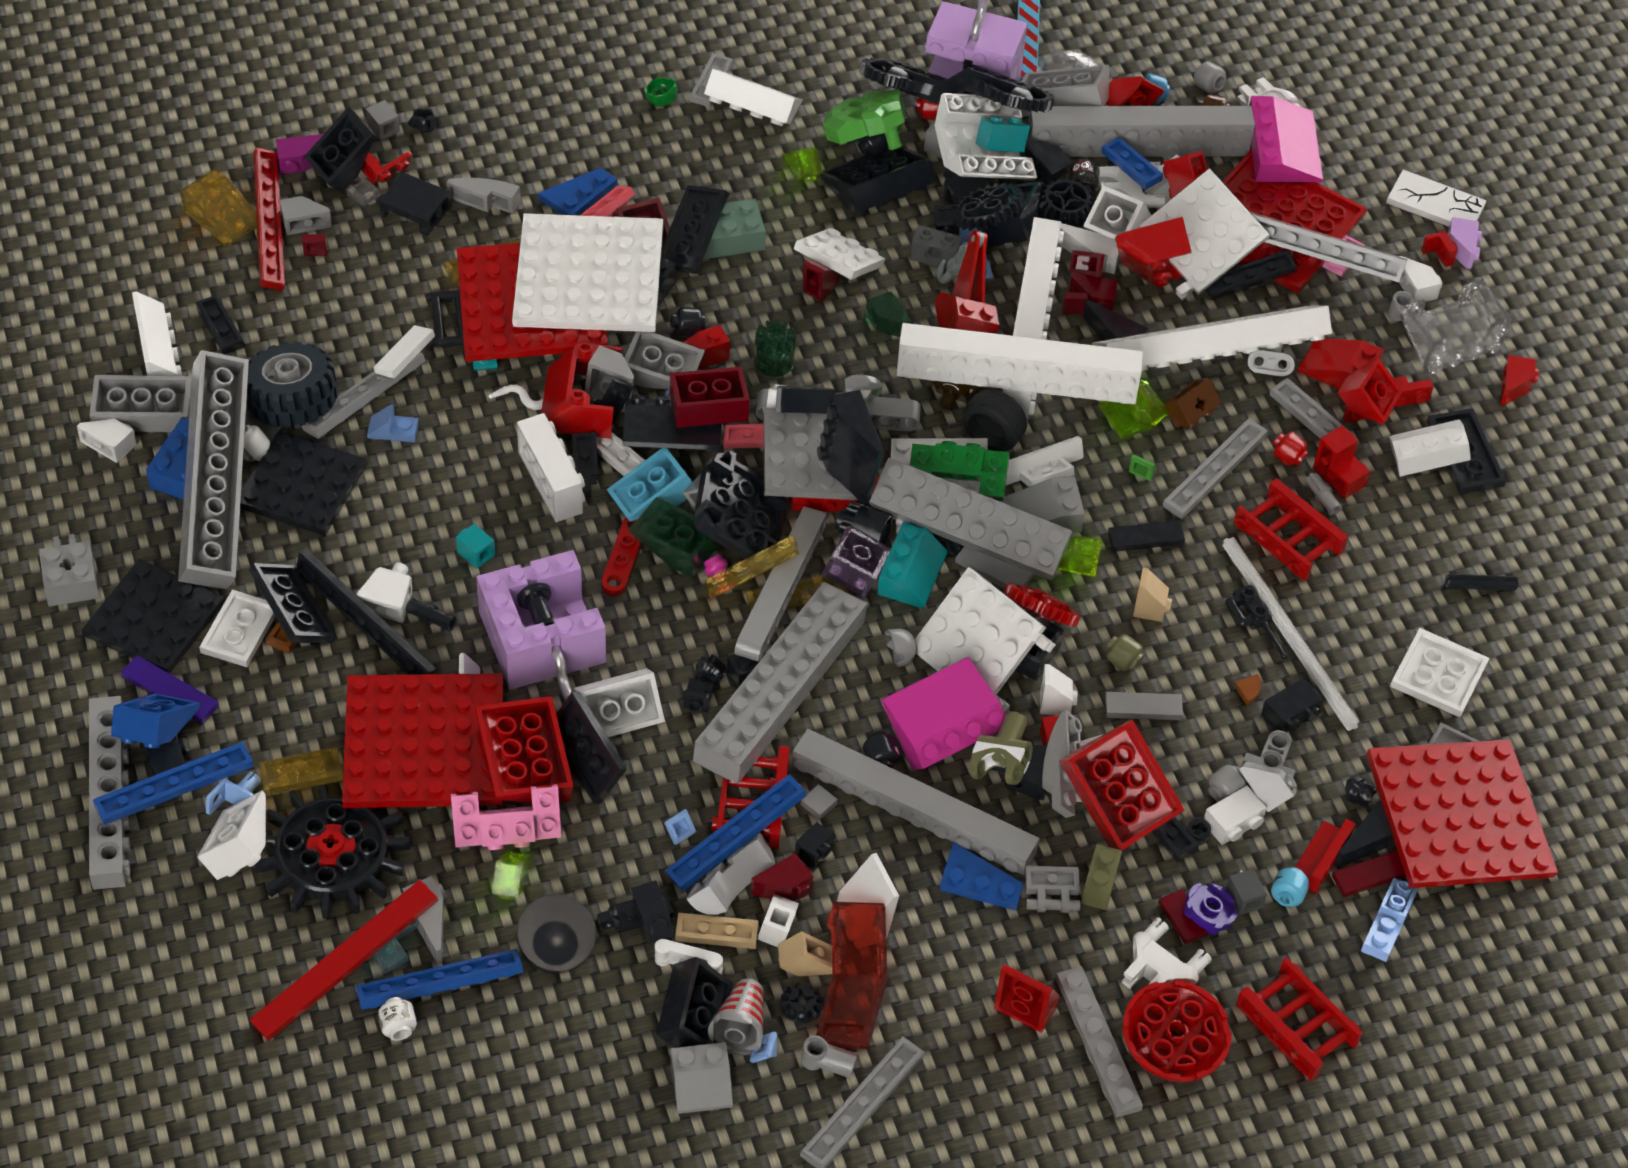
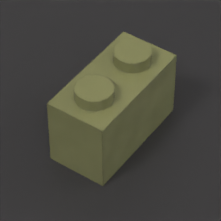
M1096 844L1081 904L1107 911L1122 850Z

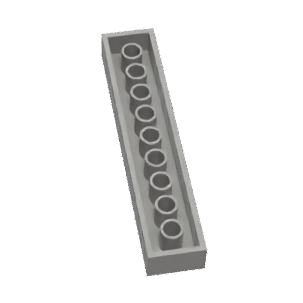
M1053 106L1052 110L1049 112L1045 111V113L1030 111L1028 123L1030 128L1027 139L1057 145L1069 157H1106L1102 154V146L1118 137L1124 140L1142 157H1174L1176 154L1184 156L1203 150L1204 156H1246L1250 150L1255 122L1252 106Z
M204 350L200 351L193 363L178 581L227 590L236 578L249 360Z
M823 582L697 738L693 762L738 784L864 624L867 603Z

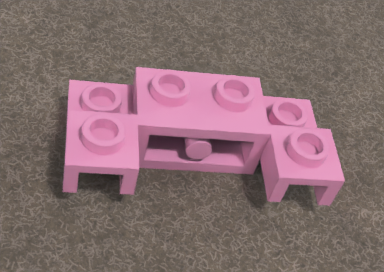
M557 784L545 788L531 787L532 806L479 811L478 792L458 796L451 794L455 847L482 845V847L488 846V850L503 849L504 845L514 844V847L519 848L528 847L530 842H536L535 840L561 838Z

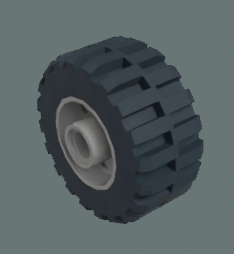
M285 342L279 346H269L267 350L259 351L256 357L253 356L249 360L246 402L251 414L265 424L270 423L275 427L283 425L285 428L292 427V425L303 426L306 425V422H314L318 420L319 416L327 414L336 402L338 386L334 365L330 356L319 347L316 348L309 343L304 345L302 342H295L294 344Z

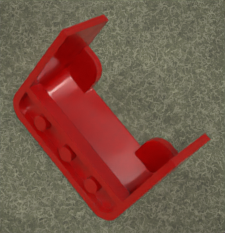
M1183 217L1130 230L1115 236L1121 264L1150 284L1156 285V287H1163L1168 285L1169 281L1183 278L1169 262L1171 258L1192 253Z
M586 342L577 344L548 367L541 414L544 413L548 421L553 422L556 433L596 432L599 438L611 439L614 407L590 404L588 393L579 389H572L574 374L587 375L588 363L599 347V344ZM600 345L613 351L622 353V347Z

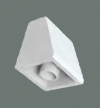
M1103 185L1085 221L1084 228L1115 240V236L1120 233L1138 229L1139 225L1152 215L1144 202Z

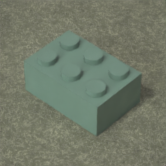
M756 198L725 203L703 259L765 250L766 230Z

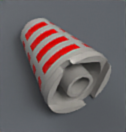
M754 979L740 980L710 1022L708 1028L710 1040L712 1043L714 1039L718 1043L726 1042L727 1053L749 1055L753 1049L756 1048L757 1051L762 1044L763 987Z

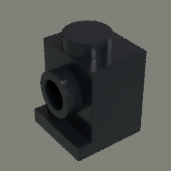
M816 822L796 841L795 853L801 861L815 871L818 868V860L826 858L832 851V842L836 839V836L831 829L823 827Z

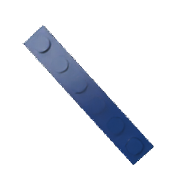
M240 742L93 799V804L103 825H106L253 768V760L244 743Z
M790 774L667 868L665 870L667 876L684 892L807 796L805 790Z
M517 949L356 985L361 1010L384 1005L388 999L393 997L407 1000L419 996H429L445 990H455L471 984H481L497 978L511 977L515 974L523 973V968Z

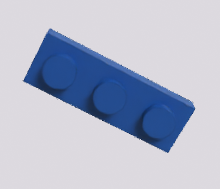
M1120 137L1102 146V154L1143 189L1146 190L1163 180V173Z

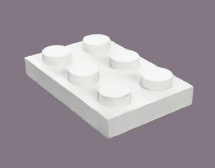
M232 590L199 647L200 653L248 667L276 617L265 599Z

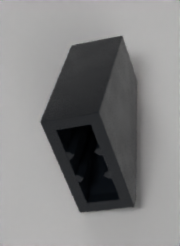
M777 386L776 412L827 414V406L830 405L832 395L836 394V389Z

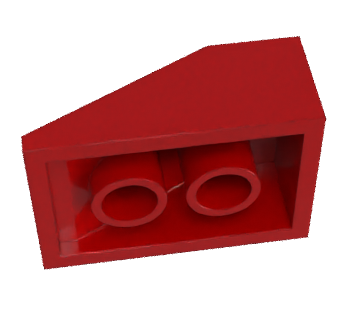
M1324 338L1312 343L1297 372L1340 389L1349 375L1375 357H1379L1381 360L1384 349L1363 340Z
M1003 964L1000 971L994 1009L1042 1033L1057 1009L1060 995L1049 986Z

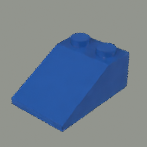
M152 694L114 705L111 736L121 738V742L124 743L141 742L147 748H159L161 744L172 741L200 708V702Z

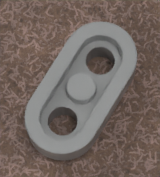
M1259 349V351L1251 352L1247 359L1249 368L1253 372L1260 374L1287 376L1292 373L1295 367L1292 356L1285 352ZM1260 356L1264 361L1262 364L1257 365L1255 358ZM1285 360L1287 365L1284 368H1280L1278 362Z

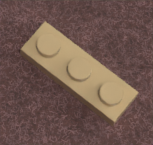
M678 913L675 941L756 949L758 920Z

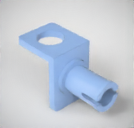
M253 772L247 773L237 785L224 778L207 795L206 813L211 815L225 800L236 804L252 796V792L261 784V779L257 774L250 778ZM219 793L217 800L213 803L215 796Z

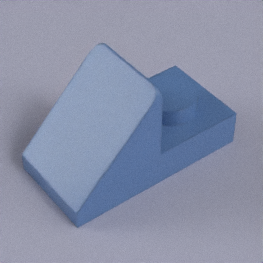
M391 404L371 416L367 438L415 443L419 418L395 416L394 405Z

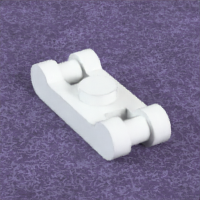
M660 939L655 943V962L659 966H667L669 963L674 965L675 963L698 957L723 975V958L718 953L666 939Z

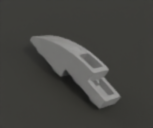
M1066 710L1062 711L1050 735L1043 765L1042 788L1052 794V808L1065 818L1075 815L1076 796L1074 794V786L1059 760L1082 746L1080 739L1082 726L1080 720Z

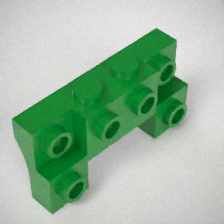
M942 441V444L936 443L935 446L912 444L909 466L939 478L980 482L979 494L988 497H998L999 500L1004 501L1010 455L1009 452L985 450L984 447L976 443H967L966 446L956 445L953 441Z

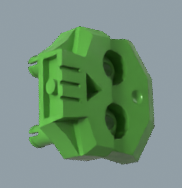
M900 88L885 93L878 90L865 92L863 97L848 98L834 106L824 115L823 128L827 140L843 144L865 136L870 137L885 133L888 149L900 148L902 143L899 133L903 132L901 124L905 122V105Z

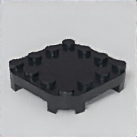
M730 450L726 453H718L706 461L702 468L695 505L696 519L694 526L698 531L704 532L712 540L758 566H763L781 553L784 547L780 543L784 513L785 510L791 507V499H786L783 496H764V477L737 462V453Z

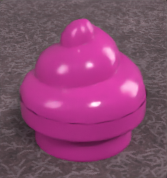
M721 554L703 563L706 567L704 571L707 576L714 577L716 580H725L728 562L726 559H723Z

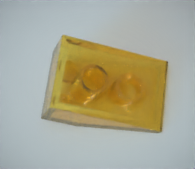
M216 168L180 190L183 210L225 246L232 244L257 227L254 209L232 181Z

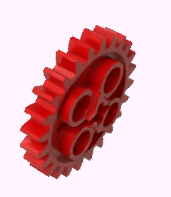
M1007 582L1002 592L1018 606L1047 621L1053 620L1060 624L1076 627L1081 618L1079 613L1070 609V605L1038 588H1029L1024 585Z

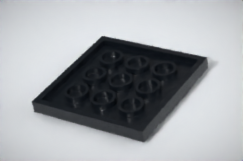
M278 431L270 443L267 453L262 456L241 490L240 509L326 536L365 470L367 459Z
M138 559L82 628V634L132 659L137 655L170 674L224 605L225 600L223 596L197 584L180 582L177 575L142 559Z

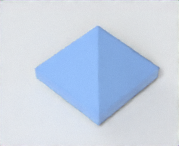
M687 809L682 810L664 822L674 845L679 844L697 832Z
M776 1032L763 1035L760 1048L757 1051L756 1048L752 1050L750 1062L755 1063L777 1056Z

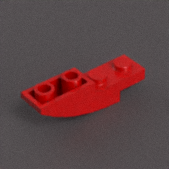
M1406 376L1393 378L1403 391L1394 407L1416 403L1422 404L1430 401L1434 388L1431 379L1409 383ZM1346 406L1343 415L1344 423L1368 419L1350 411Z

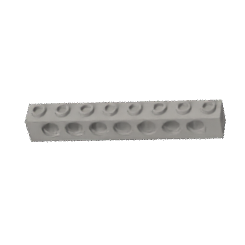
M121 696L89 699V876L93 890L126 887V876H130V862L125 857V853H130L129 837H125V831L130 830L129 816L103 825L93 804V799L129 785L128 770L125 771V764H129L128 749H124V742H121V738L111 736L113 706L122 703Z

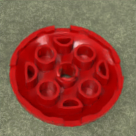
M1181 980L1164 983L1157 981L1140 989L1128 1003L1122 1022L1126 1046L1136 1062L1149 1073L1173 1082L1196 1081L1217 1070L1229 1052L1232 1032H1230L1227 1021L1228 1016L1222 1005L1203 988ZM1171 1031L1178 1033L1180 1037H1172Z

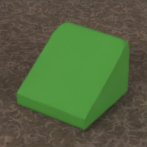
M1133 454L1129 472L1151 481L1157 471L1155 463Z

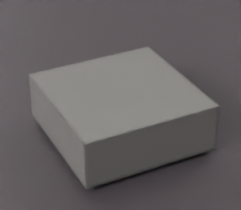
M818 784L801 800V806L820 820L837 805L838 799Z

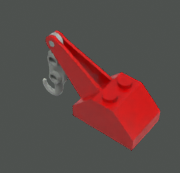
M972 231L969 241L962 244L955 256L949 259L947 271L944 274L946 260L943 259L939 264L937 278L941 284H946L952 278L957 277L953 293L940 292L934 300L939 327L993 334L998 332L999 320L996 306L985 303L987 234L984 232Z

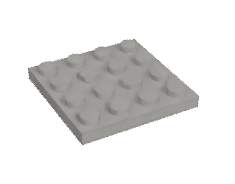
M764 408V496L858 500L826 470L823 461H820L818 458L817 447L820 446V434L823 433V422L827 414L776 412V409Z

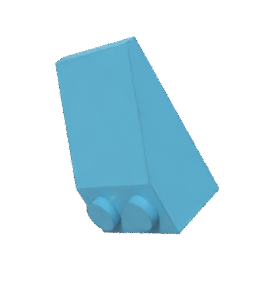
M661 448L609 487L607 491L631 522L683 503L687 499L683 492L692 481L669 450Z

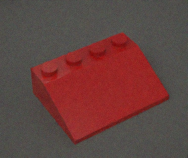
M552 696L475 706L495 799L532 803L531 787L545 788L557 784L559 803L569 802L573 791V782Z
M1129 720L1059 760L1108 847L1123 850L1185 810L1133 720Z

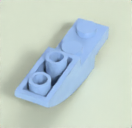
M1393 878L1361 952L1382 961H1387L1418 888H1410L1408 882Z

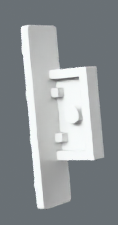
M1076 436L1010 459L1006 485L1021 480L1030 487L1050 478L1075 475L1074 466L1070 463L1084 457L1082 438Z

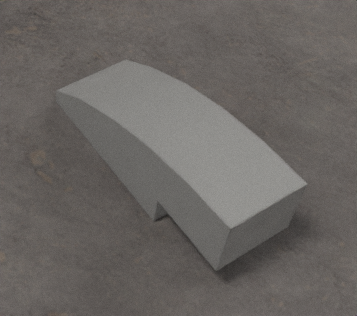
M454 178L447 181V190L450 191L452 200L485 212H489L492 207L513 214L521 203L520 186L508 182L484 178Z

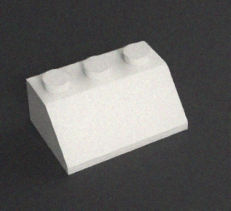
M1460 419L1389 436L1399 476L1471 460L1469 442L1464 425Z
M647 668L574 688L575 692L581 693L607 737L665 722L654 672Z

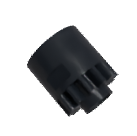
M851 501L846 509H841L837 517L835 529L839 530L838 540L879 555L888 539L893 515Z

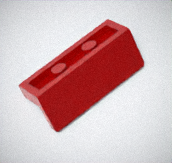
M1346 819L1341 828H1338L1323 821L1294 867L1300 869L1309 880L1308 889L1317 894L1333 868L1338 852L1351 837L1356 823Z

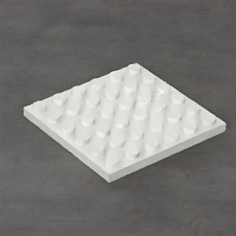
M524 214L512 318L513 327L655 332L663 219Z

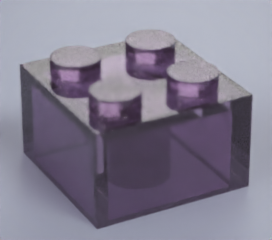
M847 526L821 575L866 598L891 548Z

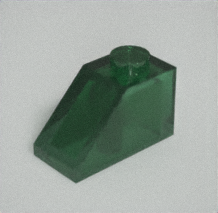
M892 291L867 299L864 316L866 321L871 323L876 331L901 337L902 323L913 324Z

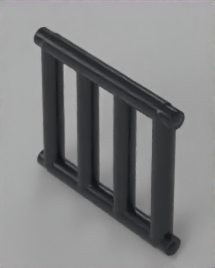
M460 290L428 293L427 299L431 301L435 333L432 346L464 345ZM455 300L459 336L444 337L441 301Z

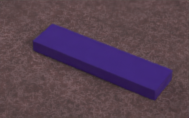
M138 655L121 671L123 679L151 695L160 694L200 702V708L191 718L201 724H204L219 707L218 701Z

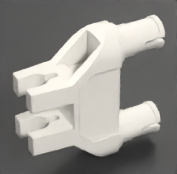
M1264 77L1256 80L1259 88H1256L1254 91L1247 84L1239 87L1241 95L1237 96V101L1241 106H1249L1251 96H1274L1300 106L1299 99L1293 93L1273 87Z
M1150 162L1155 168L1161 166L1160 162ZM1118 166L1099 167L1097 182L1101 189L1103 185L1144 202L1147 208H1162L1165 205L1164 194H1145L1142 192V187Z
M1155 918L1144 932H1137L1134 935V962L1124 972L1125 978L1122 980V984L1131 989L1143 976L1150 981L1149 984L1157 981L1159 983L1173 982L1174 980L1196 984L1199 980L1198 974L1212 961L1211 956L1208 953L1202 956L1204 950L1198 949L1196 954L1187 963L1177 959L1156 943L1169 930L1166 922L1159 925L1162 919Z

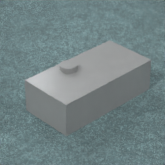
M95 375L90 419L91 421L116 419L123 424H129L134 432H172L181 417L189 420L192 376Z

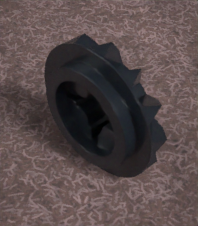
M797 982L792 987L788 986L781 995V1010L788 1019L794 1022L808 1023L817 1019L822 1013L824 997L820 994L819 988L815 989L810 983L804 985ZM799 995L807 1001L805 1010H803V1006L798 1002Z

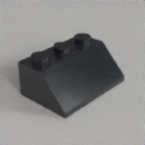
M698 957L675 963L656 1035L674 1048L718 1043L715 1039L712 1043L708 1035V1028L711 1020L732 992L734 983Z

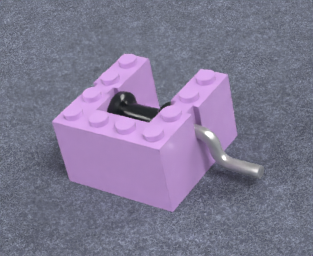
M979 0L978 10L942 1L927 35L926 52L935 54L928 72L949 79L966 68L979 66L1020 81L1027 22L987 13L988 0ZM963 91V92L959 93V94L975 95V94L970 93V92H967V91Z
M574 550L530 561V566L524 568L519 564L476 576L479 613L509 690L557 677L560 689L566 700L572 692L567 677L568 673L606 663L605 625L598 608L586 610L582 600L581 567Z

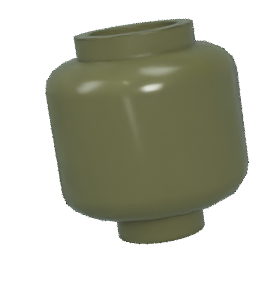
M1123 634L1119 638L1114 636L1106 646L1109 650L1107 660L1121 671L1129 669L1133 671L1144 658V654H1142L1143 646L1128 634Z

